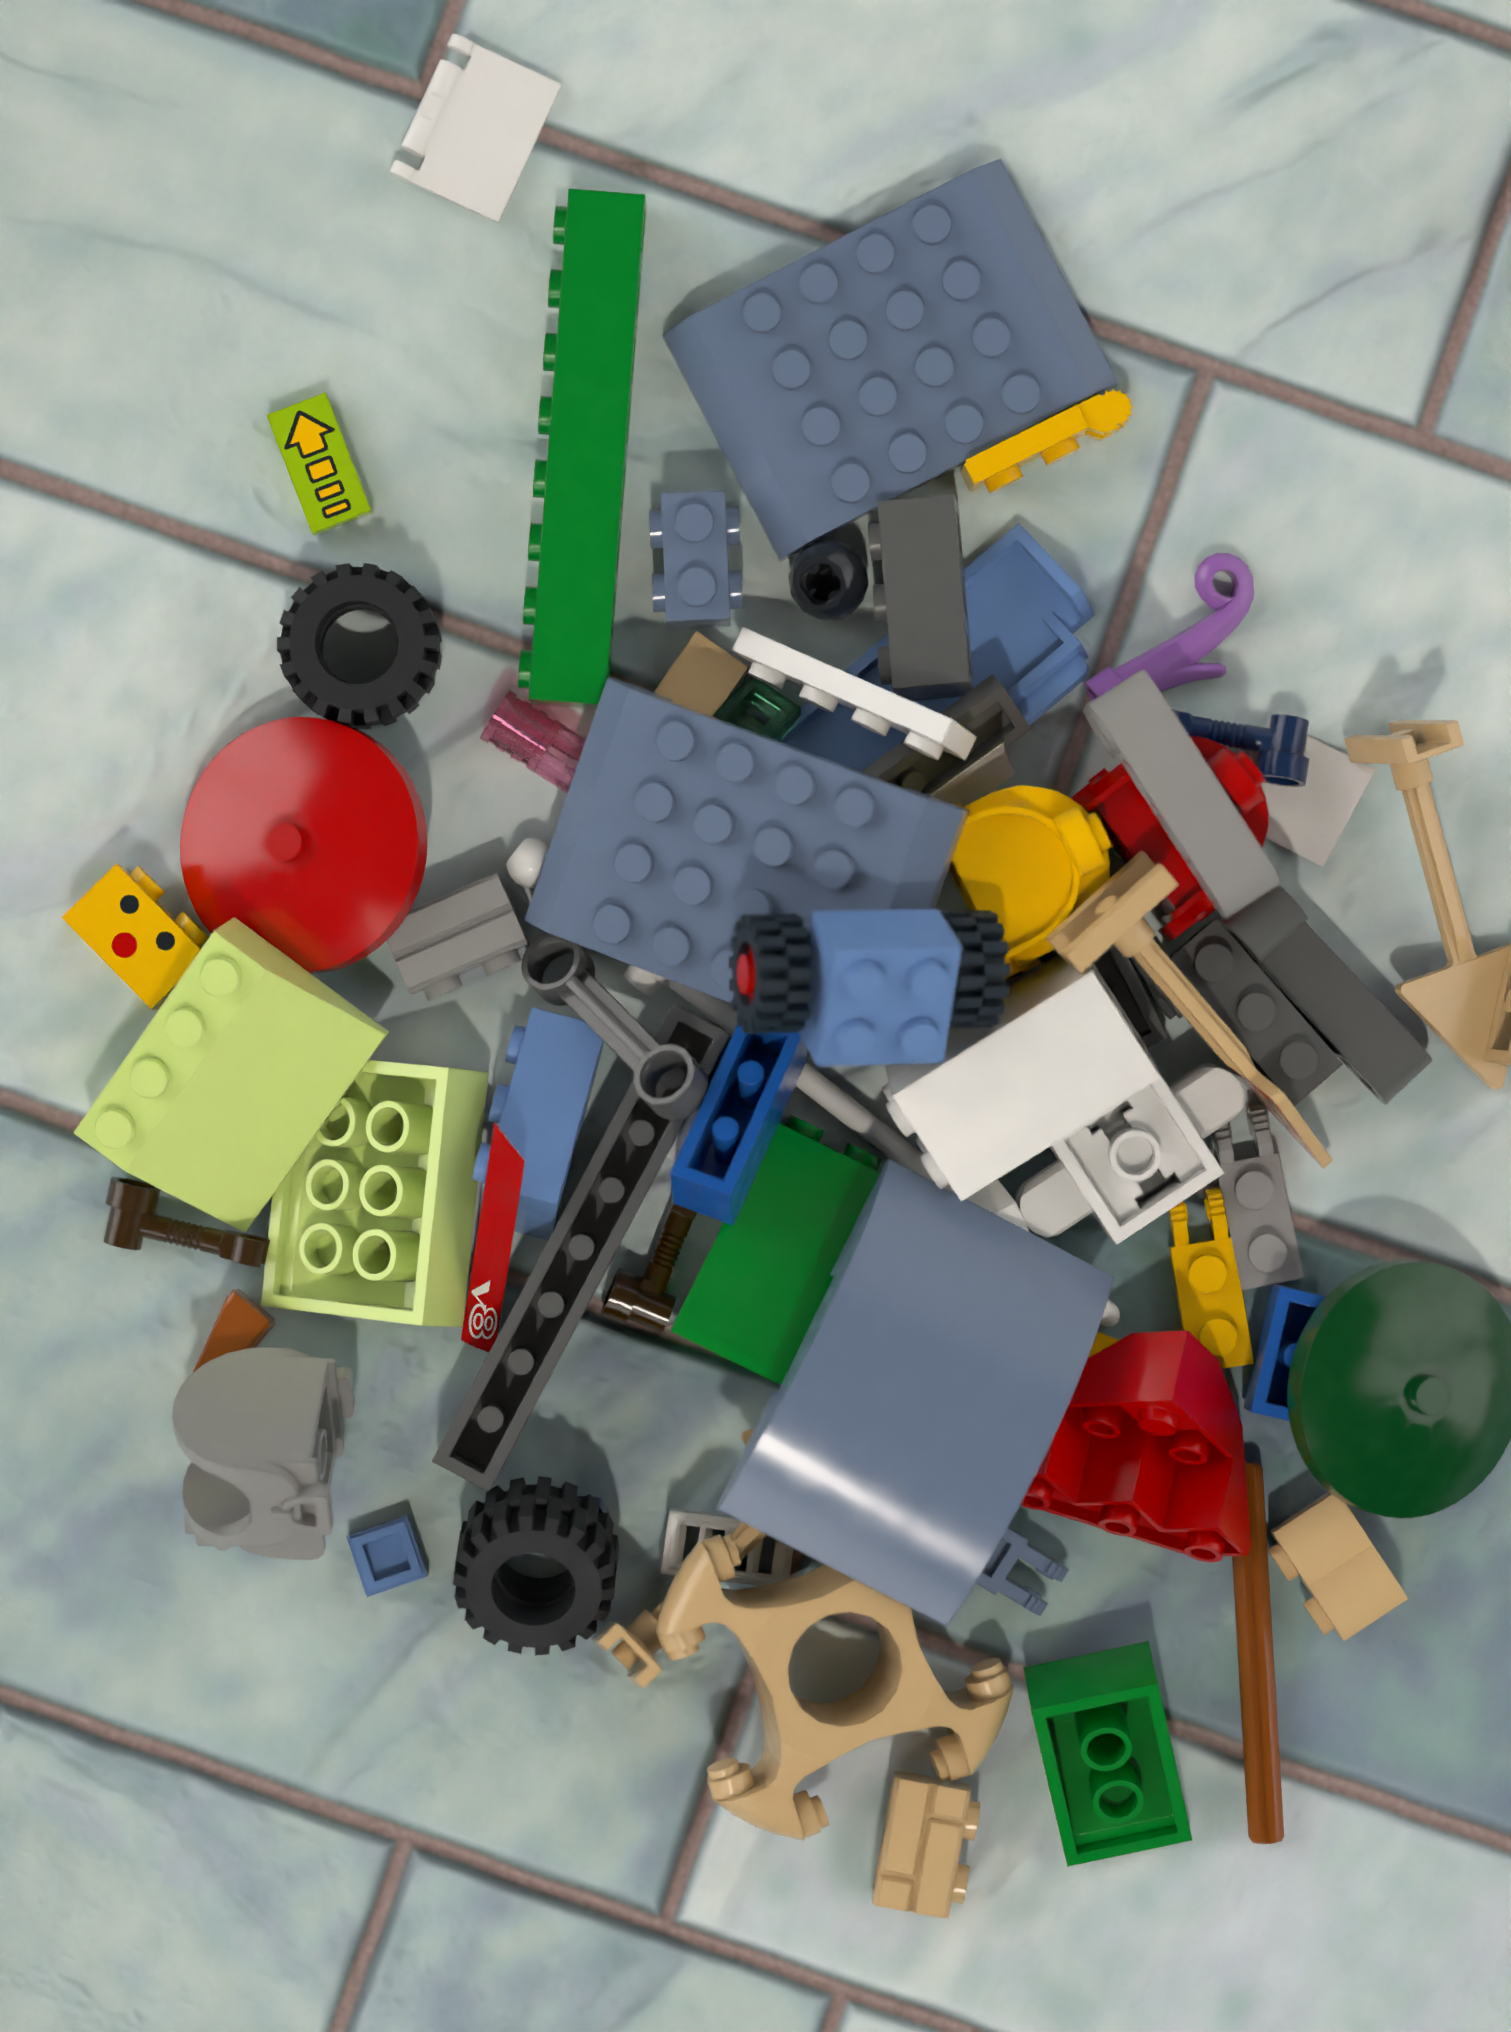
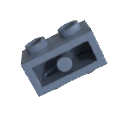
M725 490L661 493V510H649L651 549L663 548L664 573L652 574L653 612H666L667 629L731 626L730 609H743L741 570L728 571V545H740L739 506L726 507Z

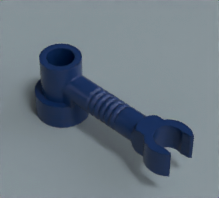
M1172 709L1189 737H1201L1224 746H1229V748L1235 747V749L1241 748L1242 750L1258 752L1257 768L1264 776L1265 783L1286 787H1303L1306 785L1310 761L1309 758L1304 756L1309 726L1307 719L1276 714L1271 716L1270 727L1265 728L1247 724L1243 726L1241 723L1237 725L1234 722L1231 724L1228 721L1225 723L1222 720L1219 722L1216 719L1192 716L1190 713Z

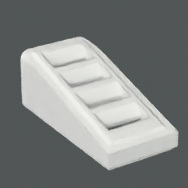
M670 1508L661 1574L675 1576L684 1562L682 1560L687 1526L700 1527L699 1542L700 1540L703 1541L711 1538L713 1529L725 1530V1536L731 1534L742 1522L731 1516ZM762 1540L748 1553L746 1570L734 1568L735 1577L723 1582L765 1586L787 1580L790 1577L793 1548L776 1540L771 1573L758 1572Z

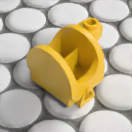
M1025 785L1013 786L992 792L963 807L968 809L969 813L948 870L968 910H991V912L997 914L998 923H1002L1005 931L1002 941H1007L1009 950L1005 955V964L1010 963V975H1005V979L1020 971L1024 973L1042 964L1039 957L1055 950L1045 938L1104 885L1110 877V862L1107 849L1111 848V844L1098 817L1094 812L1088 814L1077 802L1055 790Z

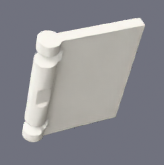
M452 34L447 47L461 55L470 57V60L465 70L446 60L441 59L401 144V147L406 151L424 158L418 171L406 163L394 160L389 173L499 224L562 84L481 47L465 37Z

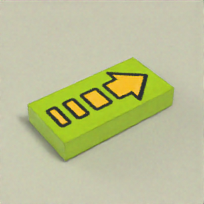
M326 392L266 415L313 536L373 513Z

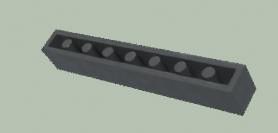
M673 1004L655 1039L661 1045L672 1044L684 1048L705 1070L709 1078L731 1034ZM679 1066L664 1073L657 1082L655 1098H666L675 1094L687 1079L688 1067ZM634 1079L432 1460L433 1463L488 1492L499 1476L688 1118L687 1116L682 1119L670 1120L660 1117L638 1095L634 1087Z

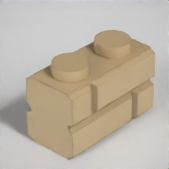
M903 1771L893 1772L871 1896L873 1905L901 1911H912L917 1914L949 1918L951 1902L963 1904L969 1877V1865L958 1864L962 1840H975L981 1802L970 1800L971 1788L969 1784L959 1781L950 1782L949 1780L940 1782L936 1777L932 1778Z

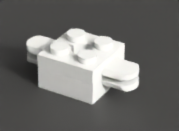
M1214 1063L1198 1066L1170 1086H1167L1161 1077L1051 1145L1049 1148L1057 1160L1022 1183L1015 1194V1202L1026 1225L1038 1235L1053 1237L1093 1213L1105 1233L1116 1244H1119L1223 1175V1170L1202 1139L1237 1117L1244 1106V1092L1240 1081L1231 1072Z

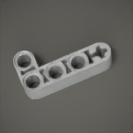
M1143 669L1084 707L1083 713L1095 735L1112 758L1118 757L1198 883L1224 919L1229 918L1281 884L1277 872L1162 693Z

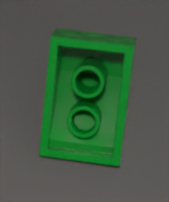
M1149 1641L1023 1667L1030 1709L1067 1867L1192 1841Z

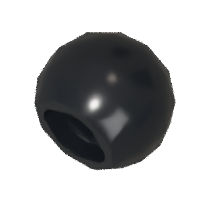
M835 540L816 541L804 547L794 559L788 576L791 596L801 610L824 621L840 620L852 614L863 602L869 585L867 568L864 561L852 547Z

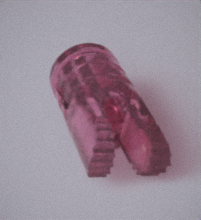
M509 690L493 713L479 739L486 743L490 742L496 746V749L502 753L506 752L513 760L525 764L527 769L568 794L575 770L548 751L552 746L569 758L579 762L587 738L557 719L554 721L548 717L547 713L535 709L531 703L521 700L517 697L516 693Z

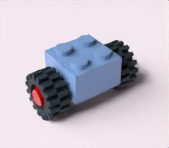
M991 910L812 911L810 932H808L807 927H803L804 920L801 916H797V914H751L740 916V921H737L734 927L736 936H732L730 944L734 953L733 956H729V968L732 969L733 978L729 979L730 991H734L731 1003L733 1011H737L736 1021L738 1026H742V1031L748 1034L799 1032L817 1066L943 1063L949 1029L991 1028L1000 1022L999 1015H1003L1006 1008L1002 998L1008 997L1009 986L1005 983V975H1010V963L1005 964V955L1009 950L1007 941H1002L1005 932L1003 925L998 923L997 914L991 912Z

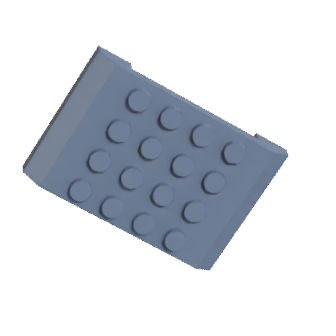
M1001 159L973 168L694 313L662 334L672 357L780 562L801 552L804 547L836 534L838 529L878 509V501L896 500L963 465L966 459L1098 394L1103 395L1105 391L1108 392L1119 384Z
M607 678L524 920L547 933L731 1003L734 991H730L729 979L733 978L732 969L729 968V956H733L734 952L730 944L732 936H736L734 927L736 922L740 921V916L751 914H797V916H801L804 920L803 927H807L808 932H810L812 911L934 909L969 810L912 788L897 786L672 702V699L624 681Z

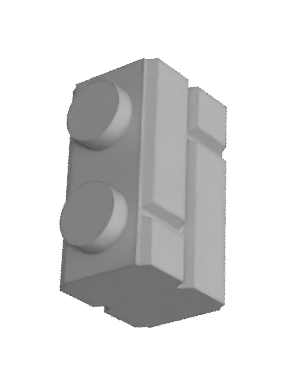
M497 872L412 908L402 924L387 940L409 994L414 995L424 991L428 1001L462 987L463 984L459 975L482 965L488 976L519 963L522 960L518 949L530 945L504 883Z

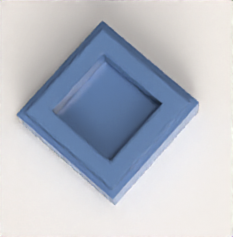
M409 1515L346 1536L367 1597L429 1575Z

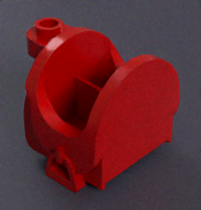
M1190 737L1263 849L1269 826L1266 797L1261 787V784L1266 781L1264 776L1242 750L1236 754L1226 746L1210 739ZM1122 763L1110 772L1103 768L1088 780L1089 784L1071 797L1088 814L1093 812L1096 814L1108 836L1111 846L1126 863L1142 850L1155 865L1161 864L1179 884L1158 903V906L1165 913V916L1160 919L1165 925L1158 932L1167 943L1173 941L1197 921L1201 922L1216 910Z

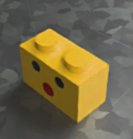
M116 863L61 918L150 1009L159 1010L202 949V945L209 939V936L186 912L182 911L174 918L158 901L165 891L142 867L138 865L130 873L124 866Z

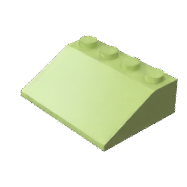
M233 917L213 931L73 1133L125 1172L245 1233L389 1031Z
M374 1060L367 1062L272 1196L268 1232L270 1243L265 1261L261 1306L419 1326L463 1327L478 1181L472 1180V1175L482 1143L489 1072Z

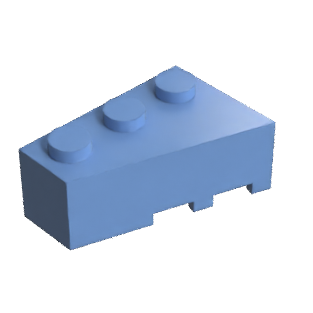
M534 1007L531 1008L526 1028L514 1025L505 1062L515 1064V1069L510 1086L498 1083L490 1110L489 1121L499 1123L498 1127L525 1160L514 1232L549 1240L557 1225L558 1209L565 1184L568 1183L572 1168V1158L581 1125L584 1122L604 1042L583 1020ZM481 1143L472 1175V1180L482 1182L479 1218L491 1147L490 1144Z

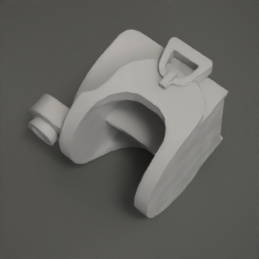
M259 1347L226 1353L205 1363L188 1376L179 1388L173 1403V1427L178 1446L188 1459L192 1461L183 1479L182 1497L185 1510L186 1534H195L198 1546H213L223 1551L232 1546H239L253 1554L280 1559L313 1560L318 1559L324 1554L326 1546L325 1535L331 1534L333 1525L330 1492L335 1459L340 1457L344 1450L341 1417L351 1418L355 1406L351 1368H336L335 1358H314L295 1349Z

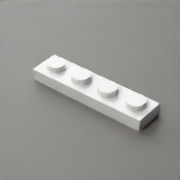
M742 628L732 648L735 653L751 663L747 674L778 690H782L786 681L802 687L799 694L800 698L830 713H834L838 704L855 711L851 718L853 722L881 736L886 737L890 727L907 734L904 741L905 745L932 759L939 760L942 752L946 751L966 760L977 738L953 719L747 628Z

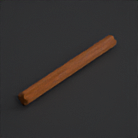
M1245 1461L1251 1547L1249 1556H1232L1248 1836L1252 1843L1273 1844L1283 1840L1284 1822L1264 1481L1261 1464L1255 1461Z

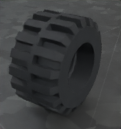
M350 563L336 565L337 570L325 574L322 570L310 577L313 582L304 590L301 587L297 589L291 597L294 601L289 611L284 610L279 623L283 627L281 637H277V651L281 655L282 664H280L284 678L288 680L292 691L307 707L327 720L354 726L357 729H371L372 725L383 724L387 726L398 722L396 718L405 712L411 714L420 706L418 701L425 693L429 695L435 685L433 679L436 670H440L442 661L440 653L442 638L440 628L434 617L435 615L415 586L410 585L403 576L392 570L387 572L380 569L378 565L363 563V567H352ZM355 610H371L384 616L392 624L398 639V652L388 671L378 679L364 684L349 683L335 676L328 668L323 655V642L331 625L344 614Z
M538 1476L537 1484L526 1485L524 1477L510 1480L509 1490L504 1491L498 1485L493 1487L489 1492H486L485 1503L476 1500L469 1509L468 1519L463 1521L459 1535L453 1575V1585L456 1586L454 1597L458 1609L466 1608L465 1621L472 1629L484 1627L483 1639L493 1645H496L501 1639L508 1642L507 1651L521 1654L523 1647L535 1648V1655H549L550 1646L558 1645L562 1652L575 1647L577 1635L586 1640L597 1632V1622H605L611 1610V1600L614 1599L619 1543L618 1535H613L614 1523L609 1513L598 1514L600 1502L591 1494L583 1498L577 1496L578 1486L565 1481L562 1488L551 1486L552 1477ZM539 1553L558 1560L567 1570L549 1578H533L516 1572L505 1561L520 1554Z

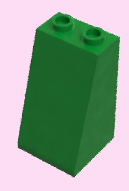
M791 1114L785 1126L780 1123L778 1124L734 1226L723 1222L671 1328V1332L779 1385L782 1384L834 1278L830 1274L880 1174L877 1169L882 1161L881 1158L850 1143H847L842 1154L819 1143L825 1131Z

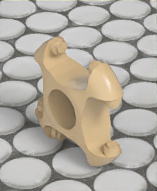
M728 1534L723 1537L716 1535L703 1541L700 1540L671 1582L661 1607L655 1632L662 1651L667 1653L670 1660H678L691 1656L699 1650L698 1643L705 1639L703 1625L713 1622L724 1624L728 1627L736 1638L754 1676L761 1709L764 1738L761 1759L753 1769H750L747 1763H738L736 1758L717 1761L707 1768L709 1775L707 1783L712 1798L716 1803L734 1816L755 1827L777 1835L805 1840L807 1837L820 1833L821 1828L829 1826L825 1809L818 1795L810 1798L806 1790L794 1794L795 1787L805 1776L868 1741L936 1726L946 1727L948 1732L947 1736L935 1740L936 1750L929 1752L938 1780L940 1782L946 1780L953 1782L966 1776H972L987 1756L1000 1732L1013 1693L1014 1685L1011 1682L1007 1667L1002 1665L1001 1659H986L973 1665L970 1668L972 1674L964 1680L966 1688L956 1692L943 1690L933 1675L918 1644L912 1610L909 1607L826 1565H822L802 1576L765 1586L738 1590L721 1588L720 1582L735 1577L733 1567L741 1565L740 1557L731 1535ZM845 1612L872 1617L878 1626L881 1649L875 1670L860 1689L844 1699L824 1703L800 1699L791 1692L788 1674L789 1661L794 1645L809 1626L828 1615Z

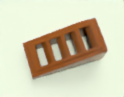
M233 1289L225 1299L193 1372L205 1363L226 1353L256 1348L275 1326L274 1321L276 1319L240 1289Z

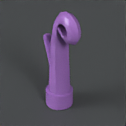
M1215 553L1205 558L1195 573V588L1200 598L1216 611L1115 669L1107 667L1084 682L1083 686L1090 701L1095 700L1141 669L1150 676L1160 692L1195 681L1225 676L1226 666L1221 663L1196 662L1225 640L1239 626L1249 612L1254 598L1253 576L1249 567L1239 557L1230 553ZM1219 571L1225 572L1231 578L1233 588L1230 597L1219 594L1213 587L1212 580Z

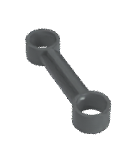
M546 933L535 939L528 946L521 963L522 974L526 982L546 1002L557 1006L568 1005L634 1072L636 1092L656 1114L665 1119L677 1120L685 1118L699 1109L709 1088L708 1076L705 1070L684 1048L672 1044L661 1045L594 978V962L580 945ZM564 954H574L573 965L562 979L551 984H543L544 972L555 958ZM675 1067H688L687 1079L675 1094L666 1098H655L657 1082L664 1073Z

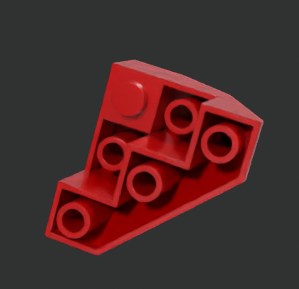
M1188 1330L1131 1333L1089 1357L1049 1449L1020 1505L1101 1528L1114 1535L1127 1536L1179 1552L1202 1562H1219L1223 1556H1249L1251 1535L1243 1426L1219 1360Z

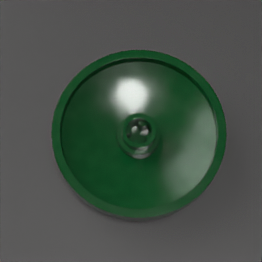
M1397 1259L1369 1266L1353 1274L1324 1298L1309 1318L1300 1335L1292 1358L1288 1379L1287 1402L1291 1431L1297 1449L1311 1474L1327 1491L1344 1503L1366 1512L1391 1518H1416L1444 1510L1469 1495L1486 1479L1501 1459L1511 1439V1324L1500 1304L1487 1289L1467 1274L1454 1268L1422 1260Z

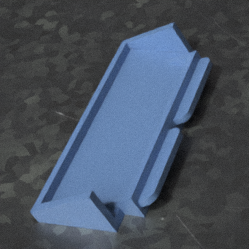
M1018 523L964 569L974 687L993 674L1003 685L1030 726L1087 677L1089 667L1086 659L1089 656L1082 643L1073 634L1095 615L1082 589ZM887 634L846 668L844 672L894 693L892 684H881L879 674L878 647L889 646ZM961 697L913 702L941 713ZM806 702L766 737L861 772L906 739L907 734L890 727L886 737L853 722L851 718L855 711L838 704L834 713H830Z

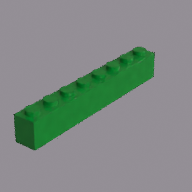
M568 189L567 207H555L553 244L564 245L562 270H550L548 308H559L557 333L546 332L543 352V371L554 372L552 397H540L538 434L549 435L547 460L536 459L533 479V498H544L542 523L530 524L528 561L539 562L537 587L526 586L523 606V624L534 625L532 650L520 651L518 688L529 689L528 699L531 704L597 709L606 680L610 678L647 208L645 194Z

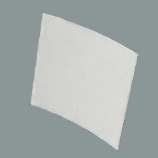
M1271 716L1269 717L1265 725V728L1270 727ZM1307 735L1304 756L1309 758L1310 761L1306 785L1303 787H1286L1265 782L1261 784L1269 812V826L1266 838L1324 867L1376 769L1364 763H1350L1348 755ZM1251 751L1248 757L1257 766L1259 754L1258 752Z
M1005 742L936 790L931 796L955 805L961 803L965 807L986 796L1010 779L1016 773L1005 752Z

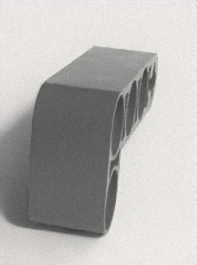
M1280 885L1229 918L1224 919L1221 917L1219 919L1220 923L1229 931L1342 1063L1383 1104L1387 1105L1433 1061L1428 1052L1305 922L1308 919L1305 912Z

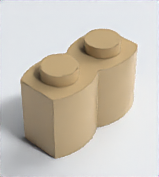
M1327 1492L1269 1530L1277 1544L1267 1549L1270 1556L1288 1582L1297 1576L1300 1577L1312 1596L1303 1605L1324 1636L1334 1630L1339 1638L1345 1641L1408 1600L1403 1589L1371 1543L1350 1508L1330 1492Z

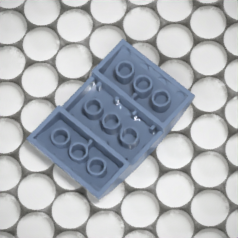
M887 1159L830 1274L834 1278L779 1390L772 1392L716 1509L910 1609L947 1626L997 1548L1049 1449L1090 1354L1108 1302L1114 1276L967 1199L961 1201L956 1193L946 1188L940 1189L935 1182L891 1159Z

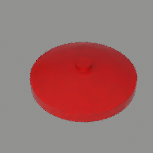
M316 717L278 719L254 727L227 744L208 764L196 782L189 797L181 827L180 862L183 880L194 910L211 934L214 930L235 917L309 973H325L341 969L365 958L386 942L402 924L412 908L423 880L428 846L427 827L423 807L411 778L396 757L380 742L354 727Z

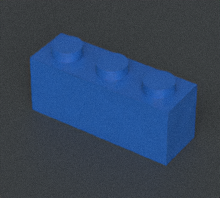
M737 1024L670 1172L674 1204L734 1226L807 1061L806 1045L799 1032L748 1034L744 1033L742 1026Z

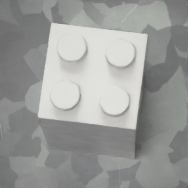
M1059 954L1055 955L1052 959L1009 986L1008 997L1002 998L1006 1008L1004 1014L999 1015L1000 1022L997 1025H993L991 1028L949 1029L943 1063L884 1064L889 1081L888 1084L882 1087L889 1101L886 1104L887 1109L905 1137L914 1132L919 1136L916 1141L924 1154L920 1158L940 1189L950 1184L959 1199L963 1201L1161 1078L1145 1042L1094 963L1080 973Z

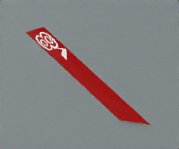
M494 1122L461 1335V1341L486 1352H490L498 1335L525 1167V1160L510 1143L496 1122Z

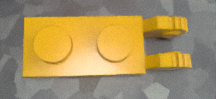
M1112 389L1110 392L1105 391L1103 396L1098 394L966 459L960 473L970 492L983 485L986 486L989 494L997 492L1024 477L1019 467L1041 456L1046 466L1078 451L1080 446L1076 439L1083 435L1101 441L1113 434L1112 431L1118 432L1120 427L1123 428L1125 426L1124 422L1127 423L1129 421L1128 417L1132 415L1131 409L1133 406L1130 404L1131 399L1127 398V393H1121V390L1114 391Z
M1207 1189L1205 1191L1204 1207L1206 1217L1210 1223L1212 1240L1189 1243L1188 1212L1185 1202L1182 1201L1168 1210L1173 1246L1168 1248L1182 1330H1188L1219 1360L1221 1369L1254 1364L1243 1293L1232 1241L1228 1236V1224L1221 1189Z

